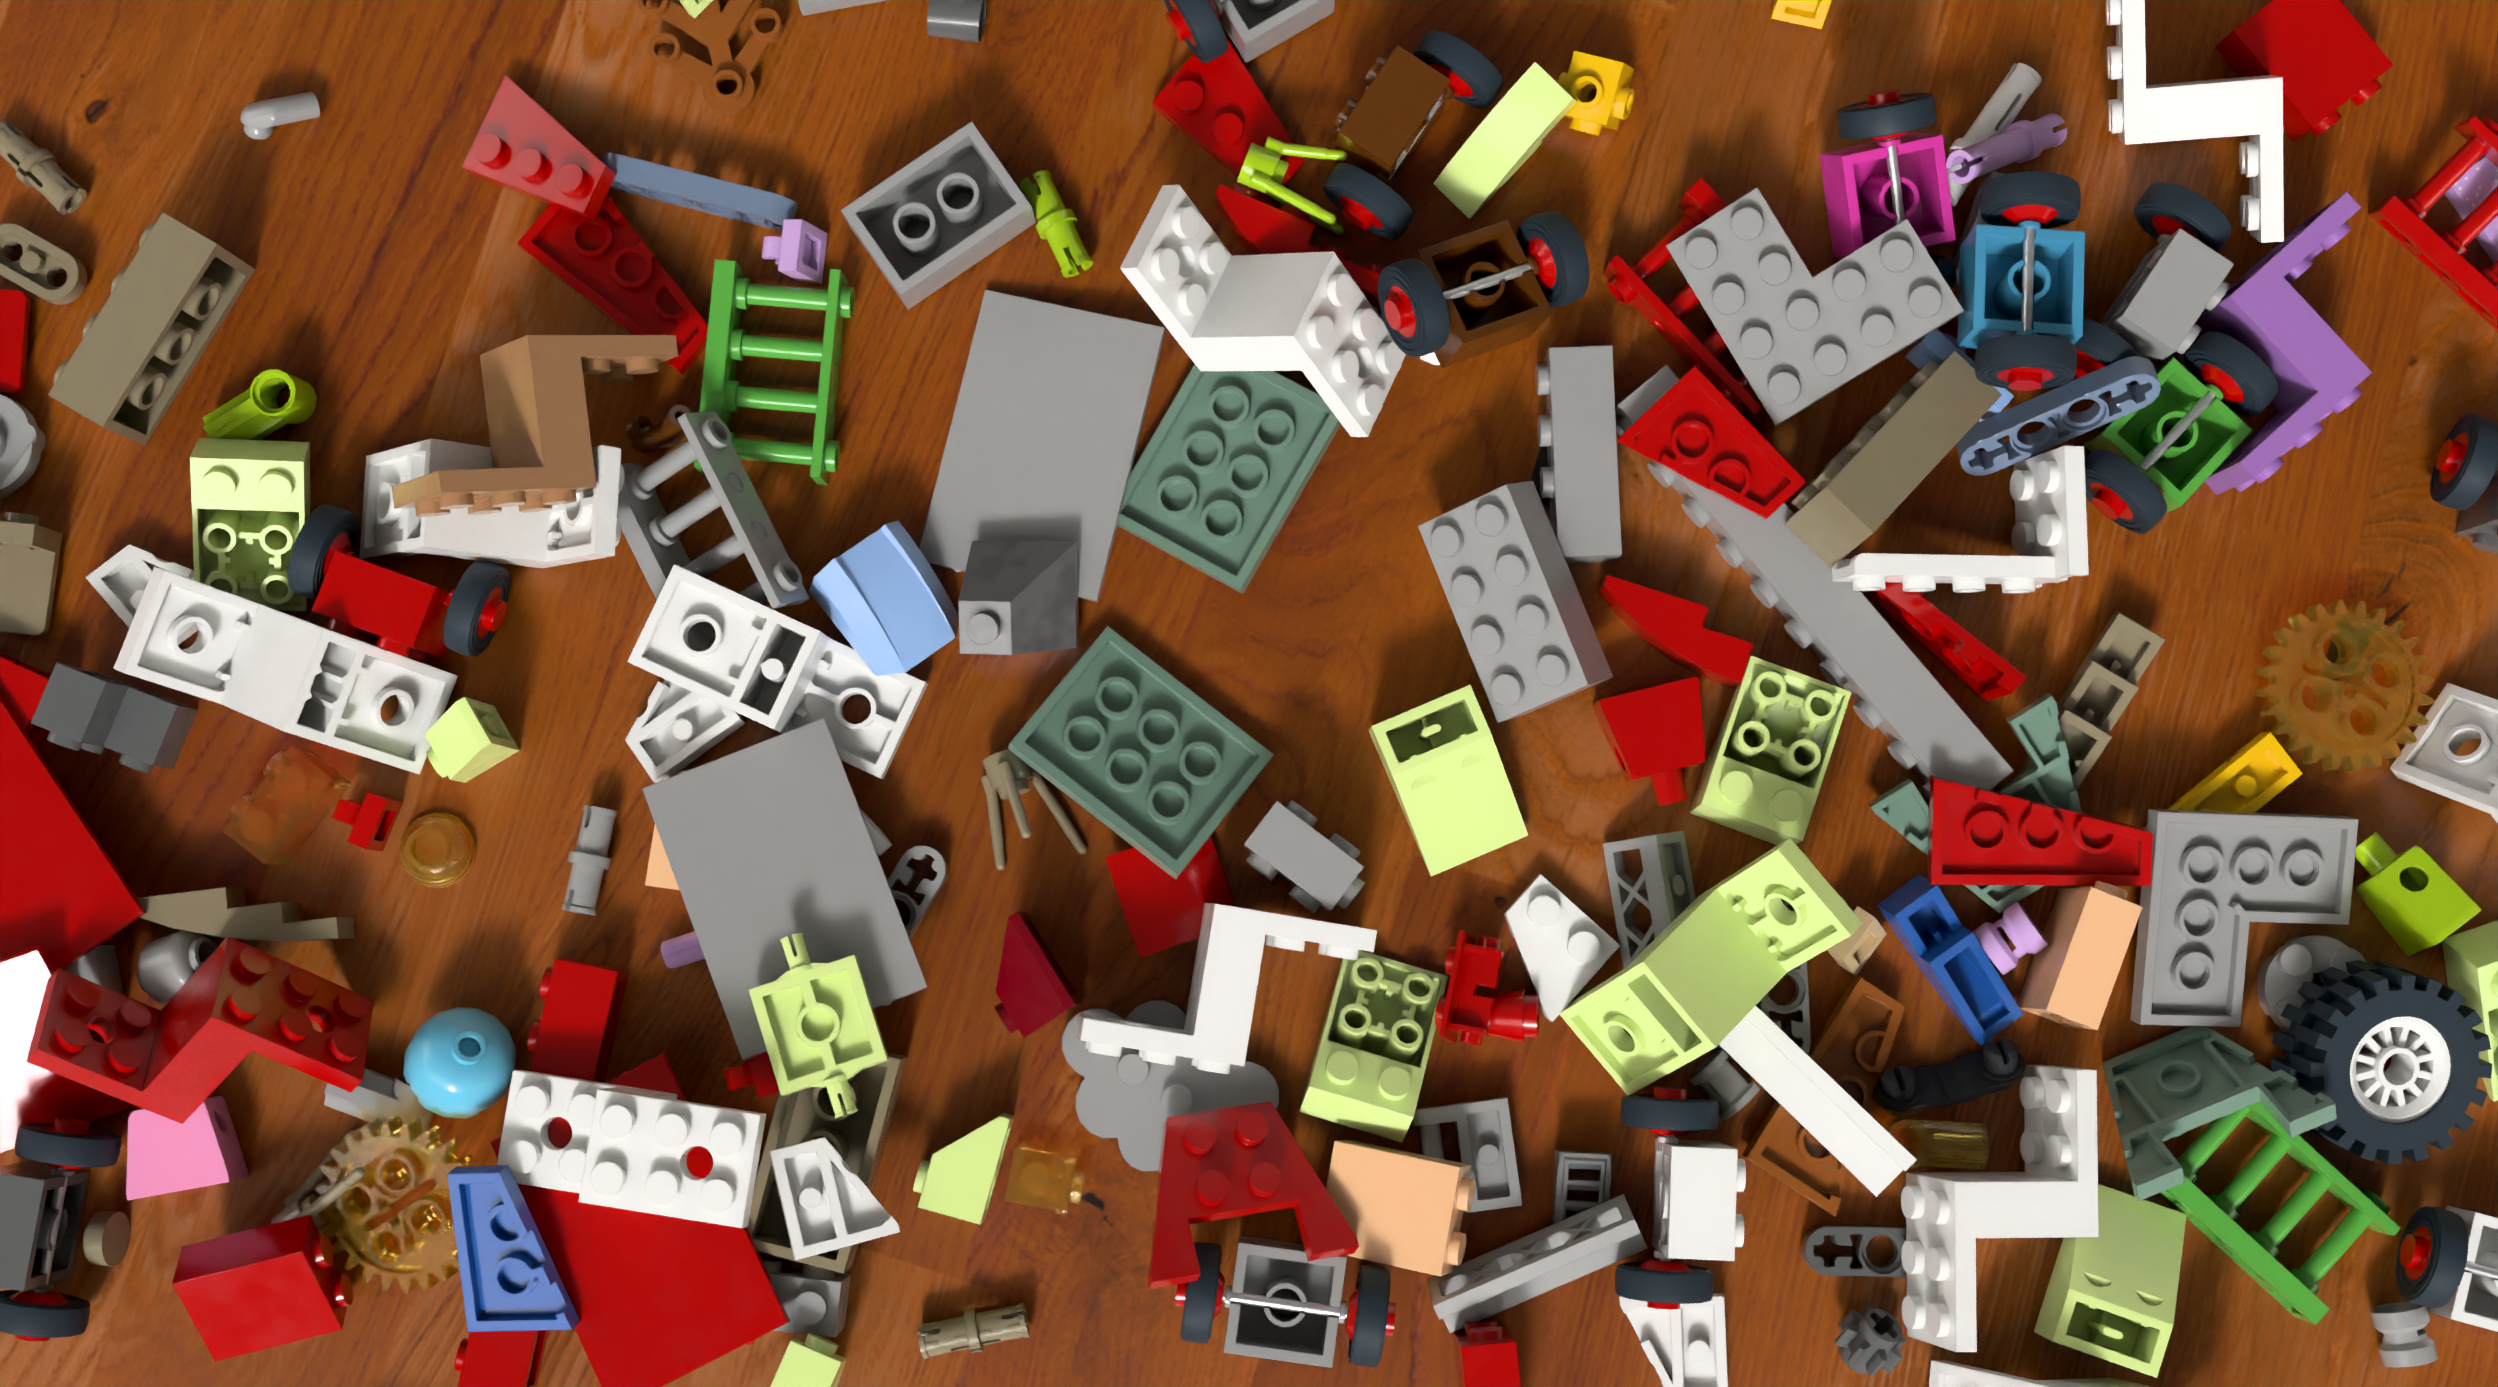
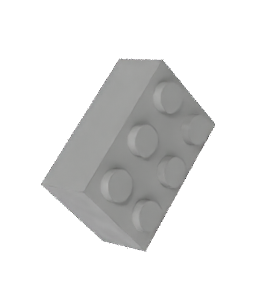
M972 121L841 210L854 234L908 310L1036 223L1032 206Z

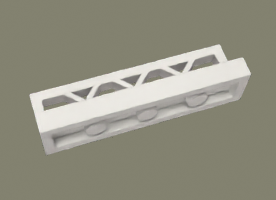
M1757 1006L1719 1044L1876 1197L1903 1170L1906 1172L1917 1160Z

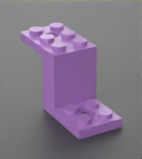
M2348 192L2303 221L2284 238V241L2275 246L2227 290L2224 297L2213 310L2208 311L2205 309L2195 322L2205 333L2209 331L2220 332L2243 343L2264 361L2278 383V393L2270 403L2278 413L2227 457L2206 479L2205 483L2216 495L2234 487L2239 492H2242L2255 481L2260 484L2268 479L2285 463L2280 458L2294 446L2299 449L2312 440L2324 428L2319 423L2333 411L2336 414L2340 413L2363 393L2357 386L2372 373L2290 284L2313 264L2311 259L2323 249L2328 250L2352 229L2346 221L2361 206Z

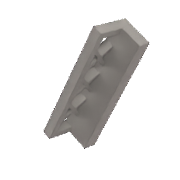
M1684 831L1603 843L1624 969L1696 899ZM1640 849L1643 872L1637 882L1625 874L1622 851ZM1639 901L1651 913L1652 925L1646 935L1634 926L1632 912Z
M1622 1194L1462 1263L1460 1266H1455L1452 1273L1441 1277L1432 1276L1427 1279L1435 1312L1439 1320L1443 1318L1449 1333L1464 1328V1322L1485 1319L1647 1249V1245L1626 1198Z

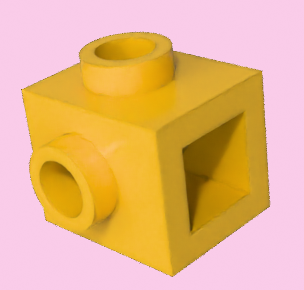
M1574 51L1568 73L1563 72L1558 79V83L1577 101L1565 115V117L1571 119L1569 128L1596 136L1600 135L1602 127L1617 130L1620 119L1626 120L1632 108L1634 89L1629 88L1634 69L1623 62ZM1597 92L1595 98L1592 100L1594 93Z

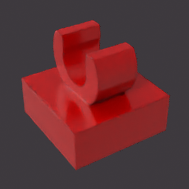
M367 792L363 803L339 798L331 818L353 826L347 839L348 843L366 850L383 851L403 802L383 794Z
M768 1052L747 1059L745 1064L724 1070L730 1091L754 1084L758 1098L779 1092Z

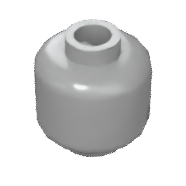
M185 930L155 939L147 943L139 954L136 973L137 981L142 990L148 993L152 999L162 1005H166L217 949L218 945L214 940L201 933Z

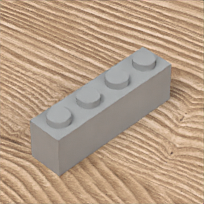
M1612 346L1552 347L1548 349L1544 356V363H1537L1535 367L1536 394L1545 395L1546 415H1538L1539 447L1547 446L1548 467L1540 468V495L1542 499L1550 498L1549 521L1567 564L1615 562L1622 555L1613 349Z

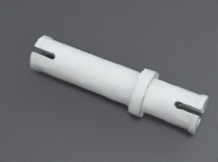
M2014 63L1965 136L1954 141L1950 147V153L2004 133L2006 128L2012 124L2028 98L2040 85L2042 79L2038 72L2026 64ZM1961 163L1947 168L1952 206H1956L1959 198L1970 183L1960 184L1949 176V173L1962 168Z

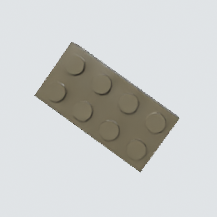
M163 212L157 222L150 224L144 230L139 241L140 249L129 266L122 269L114 278L111 285V295L101 311L94 314L85 324L82 332V341L72 357L66 359L56 370L53 379L54 385L48 393L50 397L101 427L144 446L148 443L255 271L254 268L217 243Z
M1956 351L1939 365L1931 358L1888 399L1883 409L1877 412L1855 434L1856 437L1824 467L1825 470L1791 501L1798 510L1784 525L1828 567H1833L1836 562H1839L1880 527L2002 394L1993 386L1980 382L1976 378L1975 369Z
M887 1051L889 1061L863 1069L853 1078L849 1079L848 1083L858 1111L847 1114L842 1096L840 1095L846 1113L844 1117L835 1119V1113L826 1087H809L786 1096H782L779 1091L755 1181L747 1227L758 1252L843 1274L853 1266L859 1243L799 1260L794 1259L769 1151L825 1137L844 1162L861 1179L870 1192L873 1193L908 1060L907 1056Z

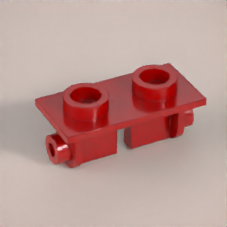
M1459 930L1457 944L1451 943L1447 951L1445 972L1447 975H1450L1447 995H1441L1435 1011V1025L1440 1028L1439 1036L1450 1043L1456 1044L1459 1032L1462 1033L1461 1043L1481 1046L1483 1037L1489 1036L1495 999L1477 996V987L1497 989L1504 952L1500 950L1501 940L1481 936L1479 945H1475L1476 939L1465 931Z

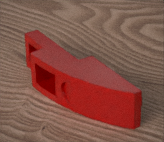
M1219 184L1215 193L1216 208L1228 228L1251 255L1334 251L1370 304L1380 310L1378 279L1384 267L1369 264L1366 269L1349 262V255L1339 248L1328 244H1321L1320 248L1312 246L1316 225L1308 222L1310 217L1303 211L1289 205H1281L1280 209L1261 202L1262 197L1260 194L1242 185L1235 184L1230 189Z

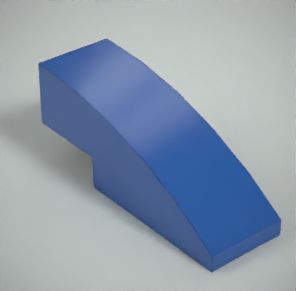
M1918 874L1877 904L1879 910L1914 962L1976 1043L1979 1045L1984 1044L2024 1015L1972 931L1961 924L1938 885H1931L1927 878Z

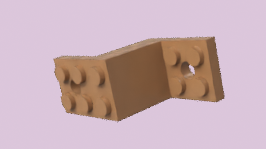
M526 335L481 354L480 362L493 468L437 470L392 487L394 509L415 508L417 517H433L450 514V509L467 507L469 515L497 513L502 511V507L518 506L519 512L528 513L551 510L552 505L576 502V493L596 487L584 387L585 375H601L602 383L616 384L633 381V374L659 371V363L678 356L676 335Z

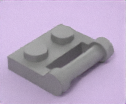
M1507 1097L1416 1108L1412 1121L1413 1126H1419L1422 1155L1444 1159L1440 1123L1455 1121L1461 1163L1471 1165L1469 1178L1476 1181L1472 1207L1469 1212L1463 1211V1213L1522 1206Z

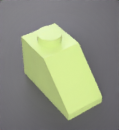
M467 697L456 701L424 733L431 746V749L426 751L427 757L436 772L442 778L448 776L450 780L463 783L468 782L520 751L495 706Z
M1003 1113L932 1155L931 1162L922 1160L913 1187L914 1192L921 1193L918 1207L980 1225L987 1215L1014 1115Z
M808 1333L805 1341L799 1338L790 1340L770 1387H838L847 1359L835 1354L839 1345L823 1337Z

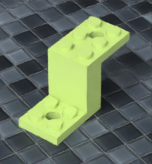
M1788 838L1699 895L1625 969L1572 1001L1559 1015L1627 1095H1631L1716 1048L1787 972L1850 937L1863 922L1815 868L1809 858L1797 847L1791 838ZM1781 899L1790 903L1795 911L1789 910Z

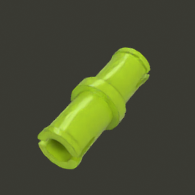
M1048 170L1035 172L1033 176L1037 184H1032L1030 178L1026 177L1019 186L1032 206V210L1038 220L1036 230L1041 239H1047L1061 268L1063 277L1077 276L1080 272L1076 265H1081L1084 271L1093 265V260L1088 255L1074 226L1077 223V218L1072 209H1066L1052 181L1050 172Z

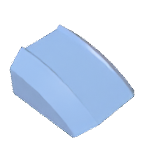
M899 521L885 524L878 531L831 560L814 576L809 589L811 595L876 676L907 672L956 638L959 616L930 564Z

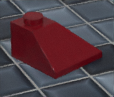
M1017 911L1009 916L996 986V994L1001 1003L994 1006L1007 1030L1012 1034L1019 1029L1024 1038L1077 1006L1082 1001L1028 914Z

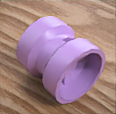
M2018 901L2004 909L2002 918L1996 922H1985L1972 931L1983 950L2003 975L2017 967L2018 959L2026 953L2036 954L2049 945ZM2003 929L2009 939L2015 945V950H2013V948L2008 943L2003 934L2000 932V930Z

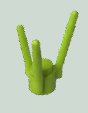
M1268 137L1265 147L1252 143L1237 182L1265 193L1284 205H1289L1303 211L1310 217L1309 220L1338 236L1342 235L1344 228L1335 222L1336 216L1281 185L1289 163L1280 160L1281 155L1344 161L1347 158V153L1343 150L1284 143L1272 137Z

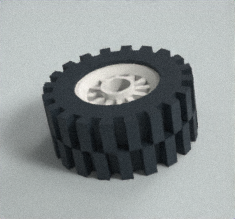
M2361 960L2346 962L2347 972L2335 967H2330L2320 972L2319 974L2325 984L2320 987L2307 981L2297 990L2305 1001L2300 1008L2287 1003L2280 1016L2291 1020L2290 1027L2287 1033L2275 1030L2272 1041L2273 1045L2284 1049V1057L2271 1058L2272 1072L2281 1069L2297 1078L2298 1087L2314 1096L2321 1092L2335 1102L2337 1119L2313 1128L2310 1131L2359 1157L2373 1162L2377 1158L2386 1164H2402V1155L2415 1162L2429 1158L2427 1144L2443 1151L2455 1143L2448 1131L2453 1126L2465 1132L2475 1120L2465 1114V1111L2471 1102L2483 1107L2488 1094L2476 1088L2478 1077L2491 1078L2492 1063L2479 1058V1052L2490 1050L2491 1045L2487 1034L2472 1029L2483 1022L2476 1010L2462 1005L2466 999L2456 990L2442 986L2443 983L2387 962L2373 960V965ZM2391 1056V1064L2389 1068L2385 1072H2383L2384 1064L2386 1060Z

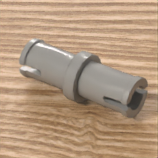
M583 805L584 812L575 852L569 851L567 862L572 863L561 910L596 916V905L604 870H610L612 859L607 858L615 817H617L618 812L606 808Z

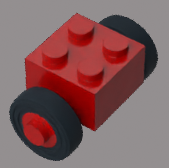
M324 504L315 509L308 517L297 536L288 567V583L292 591L315 600L312 611L329 617L326 628L371 644H375L379 635L376 646L420 662H424L427 653L444 658L448 648L466 656L476 657L489 645L505 617L511 584L508 570L488 561H475L466 570L456 589L447 592L430 584L356 558L355 550L358 541L359 525L357 517L348 510Z

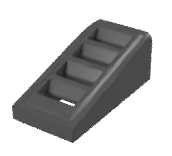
M1554 1149L1551 1225L1564 1220L1566 1211L1583 1212L1610 1199L1611 1153L1608 1151ZM1569 1168L1596 1170L1595 1180L1568 1179ZM1567 1190L1595 1191V1201L1567 1200Z

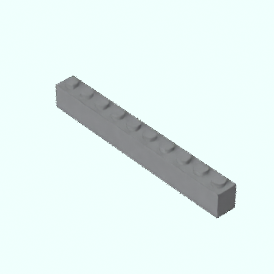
M1667 365L1615 408L1616 432L1619 436L1679 381L1678 377ZM1650 460L1647 466L1654 478L1665 488L1672 485L1685 500L1681 506L1689 519L1699 528H1703L1706 525L1719 540L1715 546L1723 559L1733 568H1737L1740 565L1753 580L1750 588L1758 600L1767 608L1775 606L1788 621L1784 624V628L1792 640L1803 649L1809 646L1822 661L1818 668L1831 685L1839 688L1843 686L1846 690L1852 692L1851 696L1856 701L1853 709L1857 716L1870 729L1874 730L1878 727L1891 742L1887 749L1896 762L1906 770L1913 768L1926 783L1922 786V790L1929 800L1930 775L1991 790L2013 771L1861 591L1852 590V582L1832 581L1833 567H1828L1784 525L1794 514L1785 503L1765 520Z

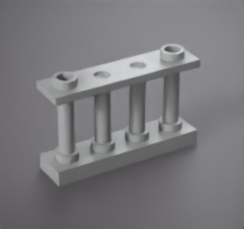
M716 411L684 413L677 419L687 440L646 468L643 467L641 462L621 464L624 468L625 478L622 490L618 495L617 517L621 522V530L656 600L674 564L706 578L743 553H745L758 581L738 594L760 604L768 600L772 609L802 604L810 599L802 584V575L798 567L790 560L731 443L730 431L725 423L719 419ZM698 459L711 487L667 515L656 493V486ZM721 506L735 534L690 562L679 540V533ZM699 622L691 627L688 632V643L694 651H705L713 645L716 633L712 624L709 622Z

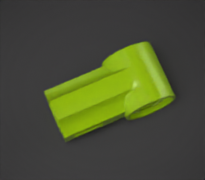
M269 369L261 372L254 378L250 389L204 416L203 428L209 438L262 440L286 424H298L306 421L316 408L317 396L314 388L307 381L279 369ZM289 386L290 398L283 407L279 408L277 396L284 387Z

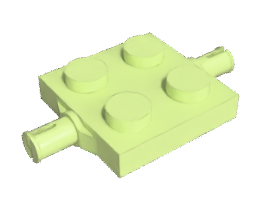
M803 933L792 934L797 956L791 938L786 936L780 939L790 970L786 971L776 981L749 989V993L780 1094L786 1096L809 1087H826L835 1113V1119L844 1117L846 1113L840 1095L842 1096L847 1114L858 1111L848 1080L861 1070L887 1062L889 1058L857 956L851 955L830 963H811L803 939Z

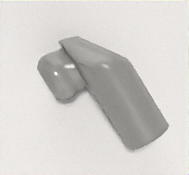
M306 92L249 103L242 110L240 121L244 124V132L248 137L255 140H264L272 135L274 126L318 118L320 116V108L314 93Z

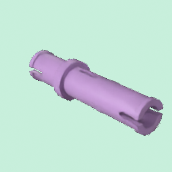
M2054 113L2046 114L2032 122L2028 120L2017 121L2009 125L2004 133L1963 149H1957L1948 156L1946 167L1950 168L1961 163L1962 168L1949 173V176L1957 183H1968L1974 178L2011 163H2023L2037 158L2043 150L2059 146L2064 142L2067 136V128L2055 133L2052 129L2064 124L2065 121Z

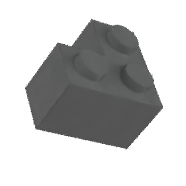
M56 662L31 724L49 730L47 740L69 749L79 751L81 748L97 754H102L104 747L122 753L119 763L142 772L151 773L153 766L174 768L198 710L106 674Z

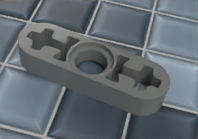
M1817 1224L1809 1228L1801 1239L1800 1253L1802 1259L1811 1269L1820 1274L1829 1276L1907 1277L1901 1260L1906 1225ZM1857 1234L1853 1244V1253L1857 1262L1855 1266H1850L1852 1256L1848 1254H1831L1829 1263L1824 1264L1823 1258L1813 1252L1814 1245L1823 1244L1825 1235H1829L1830 1241L1837 1245L1852 1246L1850 1235ZM1878 1235L1889 1237L1894 1245L1892 1259L1882 1266L1871 1264L1866 1256L1868 1242Z

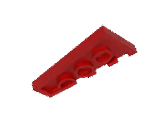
M607 195L594 221L550 204L517 242L522 251L628 334L676 335L678 356L664 362L681 375L686 372L706 348L708 324Z
M1930 775L1927 881L1931 885L2095 886L2096 881H2100L2114 886H2151L2153 833L2148 829Z

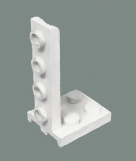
M2062 446L2013 464L2014 472L2010 479V494L2015 501L2016 524L2012 530L2011 541L2017 556L1861 553L1855 555L1852 559H1843L1836 562L1832 568V581L1852 582V590L1854 591L1886 589L1885 582L1902 583L1903 591L1905 592L1936 590V583H1952L1953 592L1957 593L1985 591L1986 584H2002V593L2034 592L2035 588H2040L2045 583H2059L2067 581L2068 577L2089 575L2084 446Z

